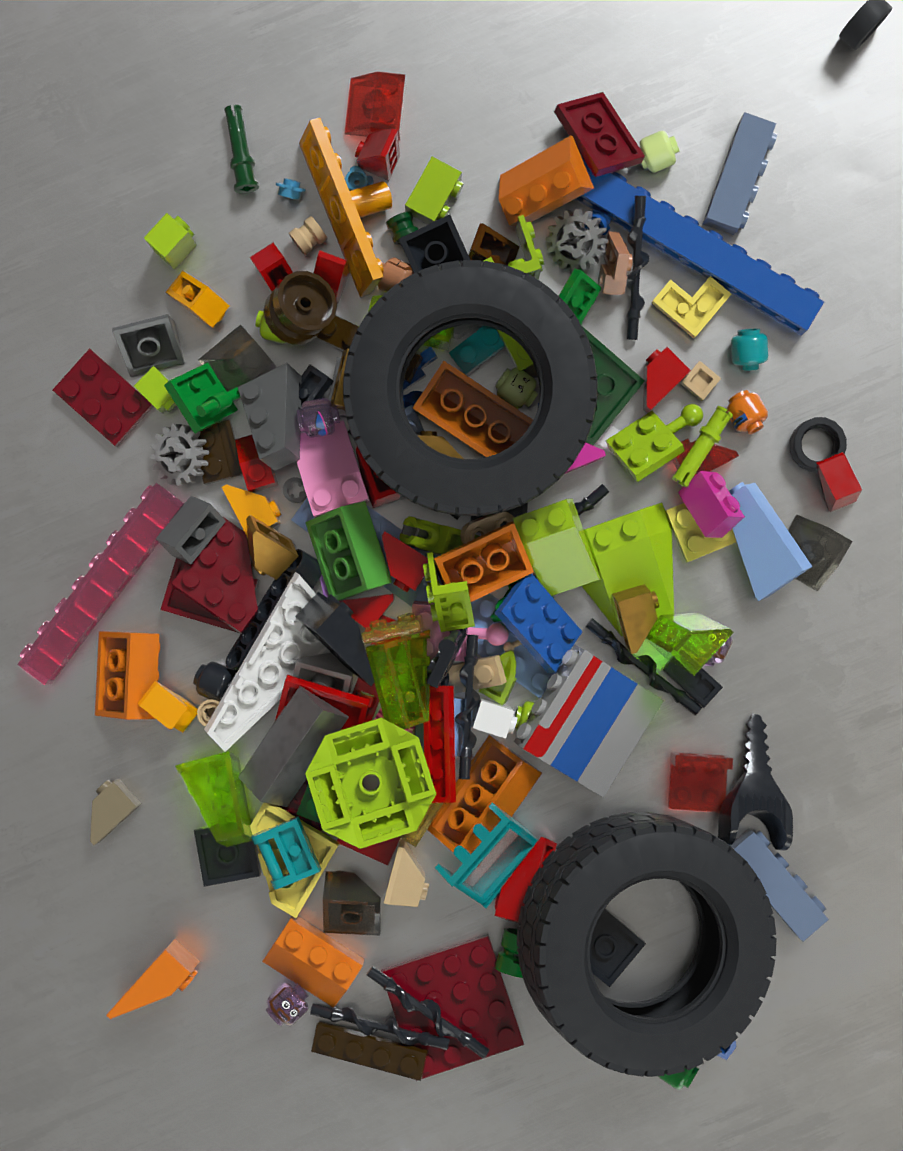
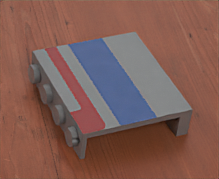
M574 644L572 649L568 650L563 656L562 665L557 673L553 674L548 680L547 689L542 697L533 704L532 713L528 721L518 728L514 742L522 749L604 798L664 700Z

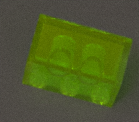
M701 613L667 614L659 616L647 635L646 640L666 659L694 676L734 632Z

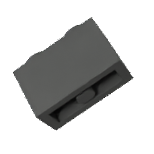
M190 496L157 536L156 540L172 556L192 564L226 520L210 503Z

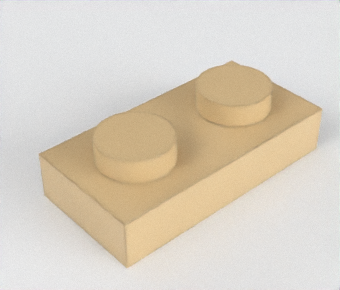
M500 655L478 659L474 667V690L498 686L507 682ZM465 662L453 664L448 672L450 686H454V694L465 692L466 688L461 683L459 677L460 669Z

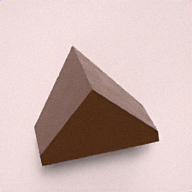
M480 223L469 252L470 260L481 261L492 257L494 263L508 266L510 262L516 259L520 246L484 223Z

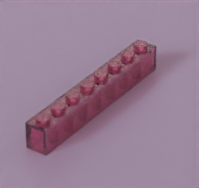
M155 483L154 486L149 485L140 497L142 502L136 509L133 507L128 511L123 519L125 524L120 531L115 530L106 541L108 546L102 554L97 553L89 563L91 569L85 576H79L73 583L71 588L74 591L68 599L63 598L54 609L56 614L52 620H46L37 631L39 637L33 644H27L21 651L20 657L22 659L17 665L42 684L49 685L53 683L159 544L156 540L157 536L185 504L162 485Z

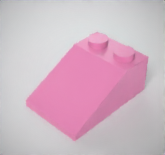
M344 420L327 425L328 434L325 436L317 434L319 429L311 430L313 434L310 431L300 434V459L297 460V465L312 514L315 518L342 506L370 501Z

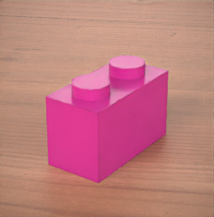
M700 471L692 478L689 486L683 487L678 491V494L704 536L708 538H722L745 516L740 510V504L726 488L724 478L717 472Z

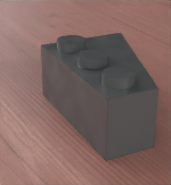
M288 363L238 387L259 459L275 471L300 459L301 425L298 424V409H301L299 384H301L302 376Z

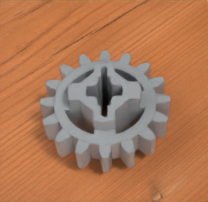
M581 208L575 209L574 213L571 210L564 211V217L556 216L554 218L557 225L548 227L553 232V235L546 237V241L552 242V246L547 251H555L556 255L553 261L562 260L561 268L566 269L571 265L572 271L574 268L580 269V266L583 270L590 268V263L593 265L599 263L596 255H604L606 253L601 248V244L608 243V239L602 238L601 234L605 233L607 229L598 227V224L601 222L600 218L591 219L592 211H586L583 214ZM581 222L586 224L589 230L583 228ZM577 236H585V238L580 239V241L577 244H569V242L573 241V239H575ZM592 240H593V246H592V249H591V251H590L589 247H590V245H591V243H592ZM564 250L572 253L573 258L567 255Z
M172 424L171 427H163L164 434L155 435L158 444H151V447L156 452L150 456V459L157 462L152 467L153 470H160L159 478L167 479V484H177V486L187 485V483H195V476H203L204 474L201 466H208V462L203 460V457L208 455L209 451L203 450L202 447L205 445L206 439L199 440L200 432L195 434L189 425ZM183 453V455L176 457V454Z

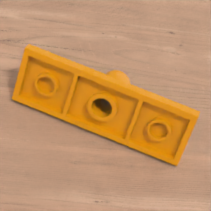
M321 118L309 121L299 145L343 256L347 260L349 271L359 296L363 297L372 293L383 278L384 269L380 259L375 257L372 249V237L369 232H365L360 218L391 209V192L384 181L349 191L341 171V159L337 153H334L331 146L329 129L323 126Z

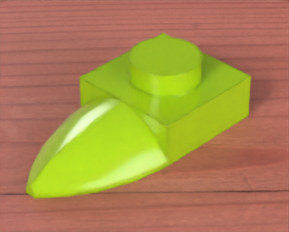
M512 650L500 655L507 682L498 686L482 688L478 691L501 705L507 702L517 680L515 678L516 659Z

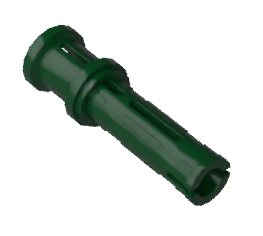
M231 105L224 108V111L226 113L233 154L230 168L234 170L236 184L234 185V191L237 193L254 192L259 189V183L255 181L253 171L255 160L249 155L242 113L243 109L241 105H233L234 116Z

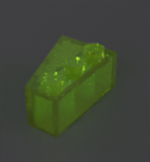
M430 629L411 632L365 647L383 717L402 729L429 721L430 685L426 684L427 666L430 665V657L427 656V639H430Z

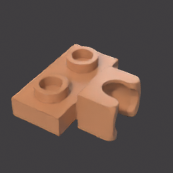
M608 231V243H606V253L604 254L606 264H601L598 284H602V293L622 295L625 293L627 271H631L633 258L620 233Z

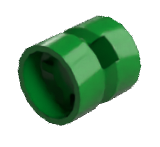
M504 928L501 939V946L504 949L498 952L495 969L510 976L523 978L518 957L514 956V953L518 954L517 948H519L517 946V929Z

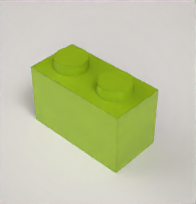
M432 156L405 204V212L410 211L413 217L428 225L447 216L450 211V207L447 205L452 197H458L464 183L461 182L462 172Z
M168 213L144 237L153 251L174 270L197 246L192 239L195 234L189 229L188 224L179 216L173 219Z

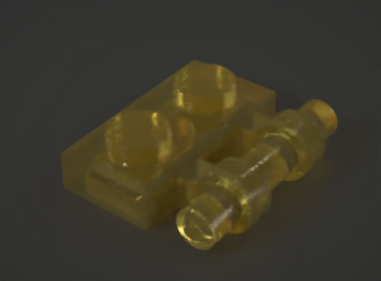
M406 613L398 616L397 621L389 623L386 622V619L369 623L370 627H367L364 633H362L364 644L374 642L380 644L386 642V639L399 636L406 638L410 637L412 633L421 632L424 629L422 615L414 616V613Z

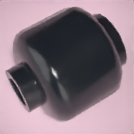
M211 661L207 665L202 664L199 667L193 684L196 685V691L199 695L207 699L221 701L235 677V672L227 669L222 664Z

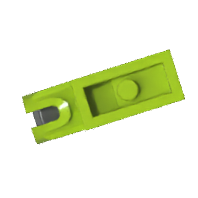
M412 516L404 519L402 532L399 536V540L406 545L439 555L463 545L460 529Z

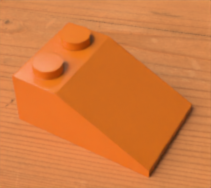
M174 939L106 1016L112 1019L171 996L177 988L183 991L198 973L195 967L200 961L180 942Z

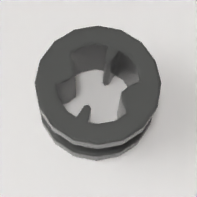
M292 477L284 483L283 494L290 502L301 503L307 498L305 489L299 492L298 498H293L294 495H289L288 490L293 488V483H298L299 487L303 485L301 478Z

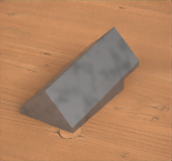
M299 686L238 778L260 802L287 807L307 779L305 773L325 735L340 731L349 716Z

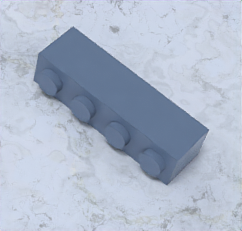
M744 112L733 137L703 225L733 236L739 228L744 229L749 217V213L745 212L748 202L753 203L759 189L758 186H755L757 176H763L768 164V160L764 159L767 149L770 151L773 149L778 134L773 133L776 123Z
M747 829L735 840L731 847L748 862L757 874L767 893L766 896L769 897L771 907L793 933L804 942L829 920L823 913L826 907L816 896L812 899L804 891L808 886L797 874L793 877L786 870L789 864L779 853L774 855L768 849L771 843L762 832L758 831L755 833L751 829Z

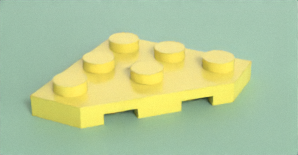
M263 802L250 825L252 835L296 817L277 805ZM302 820L300 821L321 867L319 873L274 890L271 884L273 879L257 845L258 857L263 875L267 880L271 904L294 918H297L340 844ZM274 838L269 839L268 841L283 875L288 874L289 872Z

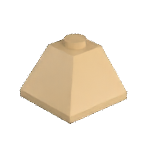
M400 839L384 903L388 905L418 907L420 899H426L429 884L424 883L425 873L406 840Z

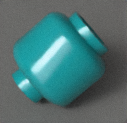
M756 328L738 330V335L733 336L731 339L732 362L736 365H742L743 371L758 370L759 364L765 363L768 360L767 336L760 333V329Z

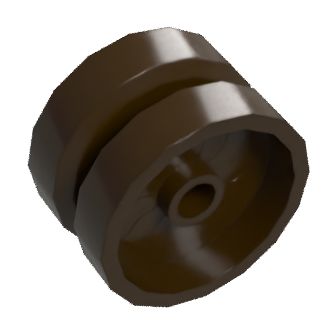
M295 271L287 275L267 297L263 310L265 322L271 332L281 341L292 345H303L314 340L331 323L336 314L337 302L335 293L329 283L322 277L309 271Z

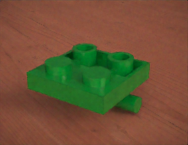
M208 362L169 380L164 385L195 434L238 411L233 402L241 398L238 387L226 391Z

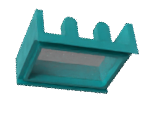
M491 803L488 807L501 821L491 832L482 824H476L473 827V833L482 842L472 854L460 845L455 847L454 855L462 863L458 870L453 874L439 863L435 867L452 887H456L480 903L484 908H487L499 895L501 887L538 841L527 828L494 803Z

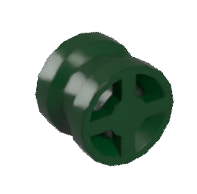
M410 211L397 214L386 221L387 228L393 232L392 239L396 245L401 244L399 238L418 230V227L413 225V215Z

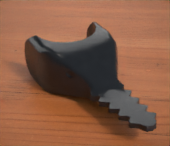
M753 714L750 720L745 723L749 729L745 733L748 742L744 745L748 752L743 756L747 764L743 766V775L722 802L718 816V838L731 846L736 840L739 823L749 814L758 818L766 826L770 841L775 850L785 851L790 848L793 841L792 809L771 775L772 768L767 764L771 759L766 754L769 746L764 742L768 737L763 731L767 725L762 721L761 715Z

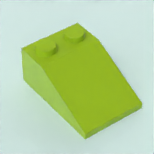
M573 498L565 499L513 518L538 581L551 596L600 580Z

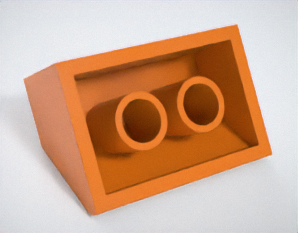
M573 136L563 139L500 175L499 202L509 226H516L518 216L524 215L526 222H533L594 189Z
M513 521L434 558L442 585L467 581L471 602L534 573Z
M99 631L95 716L126 720L155 719L140 707L138 702L154 681L158 682L160 634Z
M291 916L262 962L334 1008L363 967L364 958L303 918Z

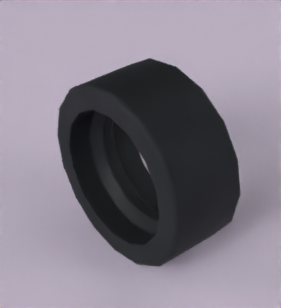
M867 0L844 26L839 37L853 50H857L881 25L893 7L885 0Z
M814 417L801 423L793 431L790 438V453L793 460L801 468L810 472H818L816 463L819 461L809 459L802 450V439L809 430L821 428L832 435L834 450L829 457L841 452L845 454L847 449V438L843 429L835 421L826 417Z

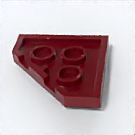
M224 518L226 522L193 563H187L171 584L178 591L242 635L257 615L258 606L247 536L242 529Z

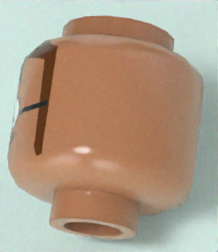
M395 257L389 259L386 263L382 262L384 273L383 278L378 283V288L386 293L403 279L414 274L411 265Z

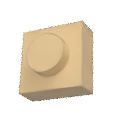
M699 361L680 384L700 401H703L721 378Z

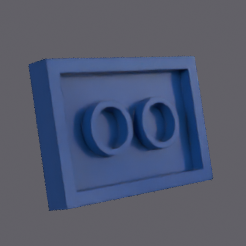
M533 574L519 579L495 611L498 618L547 673L556 672L562 663L565 653L573 647L582 634V630Z

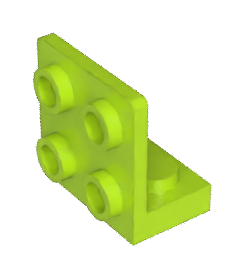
M521 215L517 219L516 233L525 259L514 260L508 266L523 271L539 280L540 272L543 271V256L540 248H534L533 238H535V232L531 221L526 222L524 215Z
M433 552L427 553L428 564H423L425 580L431 581L427 583L426 591L429 604L435 603L430 605L433 622H439L441 632L475 627L467 581L440 585Z

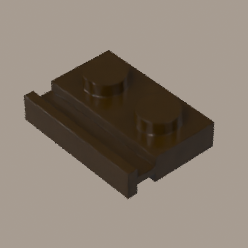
M231 420L215 423L200 431L198 439H206V443L202 447L203 450L209 451V454L203 457V460L208 462V466H201L204 473L202 476L203 483L207 485L232 477L242 476L243 473L239 464Z

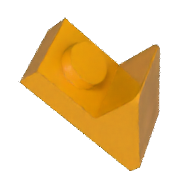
M154 681L138 702L140 707L170 730L175 728L182 733L196 717L198 710L197 706L157 681Z

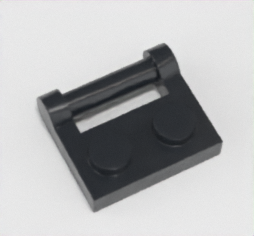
M468 628L449 631V636L441 640L438 646L439 651L433 657L427 669V672L431 673L427 684L435 688L439 687L454 663L467 636Z

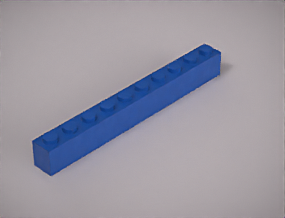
M582 157L594 189L577 197L575 200L592 210L598 209L606 213L611 222L630 232L633 228L632 218L634 217L635 196H646V221L643 226V241L704 278L708 279L711 276L731 294L802 336L809 329L824 304V301L819 299L820 295L810 288L803 289L795 284L796 281L791 276L784 273L780 275L771 270V265L766 261L751 258L741 246L736 244L731 246L723 241V237L716 231H706L701 228L696 219L688 215L683 217L676 213L675 208L665 201H656L650 197L649 191L640 186L635 188L628 184L627 179L621 174L613 172L595 177Z

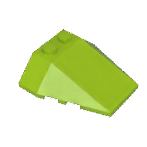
M663 503L655 504L584 529L600 580L582 585V588L621 637L623 633L612 596L613 593L645 584L651 592L654 591L658 598L659 608L655 609L658 619L655 624L674 618L672 528Z

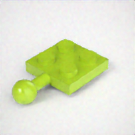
M696 404L686 405L682 409L680 417L665 425L652 410L605 441L608 448L635 480L639 482L685 452L683 444L674 433L685 426L693 427L700 424L703 419V411Z

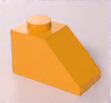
M183 270L165 292L212 328L217 322L222 320L226 310L230 307L208 286Z
M230 485L222 486L247 537L246 518L249 515L271 528L281 524L278 517L282 514L274 500L269 502L265 496Z

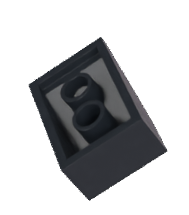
M318 592L295 617L345 667L369 686H372L375 681L359 625L351 617L354 612L344 602H339L333 595L330 594L326 597Z

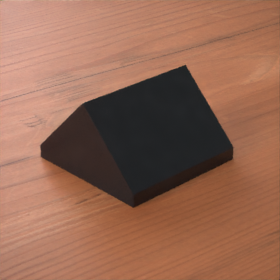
M450 214L399 238L414 273L441 263L470 260Z

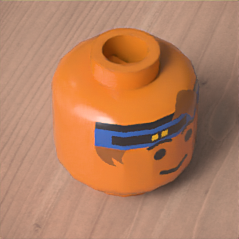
M748 390L735 394L728 400L729 405L726 408V413L730 411L733 414L730 421L736 431H747L748 434H753L764 427L763 422L768 417V411L757 393H749Z

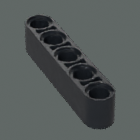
M296 549L298 557L277 580L274 579L258 605L257 615L242 635L240 634L226 658L227 669L235 673L238 672L295 572L305 580L311 589L314 588L322 574L316 558L301 549Z

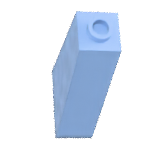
M742 482L729 491L739 502L740 510L745 516L732 529L755 597L760 601L769 597L813 566L757 484L754 482L745 485Z

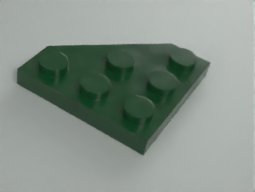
M582 326L594 355L598 379L597 405L593 424L586 443L594 445L645 380Z

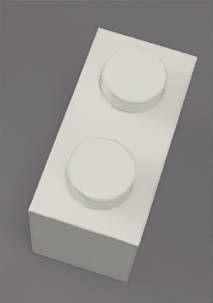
M480 698V702L475 707L472 716L471 726L474 729L506 739L508 733L513 734L517 717H515V711L511 707Z

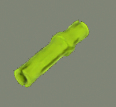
M717 406L706 426L700 428L699 437L675 475L672 476L675 482L679 481L678 484L684 487L689 486L690 481L713 445L721 440L720 434L733 417L730 411L726 413V408Z

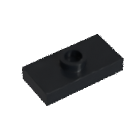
M679 649L661 669L702 708H705L723 688L682 649Z

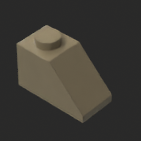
M120 779L112 783L107 780L96 790L98 796L92 801L90 842L93 845L101 842L142 804Z

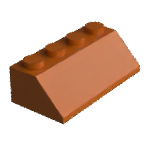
M446 361L442 362L412 408L485 457L498 454L511 447L524 435L533 422L532 418Z
M489 735L471 760L470 779H458L456 782V802L441 803L425 828L453 853L455 847L460 845L472 854L482 842L473 833V827L476 824H482L491 832L501 821L488 806L494 803L512 817L542 772Z

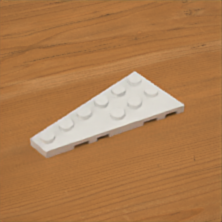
M296 572L204 728V731L225 752L281 699L287 675L293 676L298 658L330 653L295 617L316 595L305 580Z

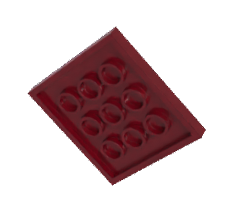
M488 934L381 970L389 978L392 977L397 985L421 1002L429 999L438 1003L442 1018L459 1029L471 1033L473 1038L489 1048L485 1058L524 1045L502 974L495 969L497 959ZM387 991L398 1027L419 1033L429 1032L439 1036L432 1020L420 1011L408 1012L394 993ZM444 1036L450 1039L448 1050L429 1045L424 1046L419 1043L412 1045L428 1050L422 1079L483 1058L469 1048L463 1047L457 1038L451 1036Z

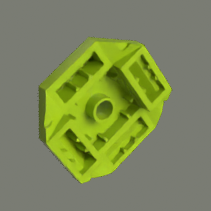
M382 717L325 735L305 773L322 830L360 849L417 831L436 796L419 737ZM373 774L378 777L379 785L376 789L367 790L364 788L362 780L366 775Z

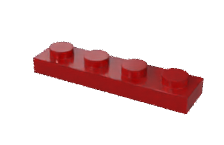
M454 686L423 687L424 756L436 791V796L432 803H455Z

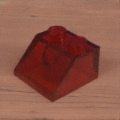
M373 72L351 78L345 135L367 137L368 134L393 128L398 131V140H400L406 94V75Z

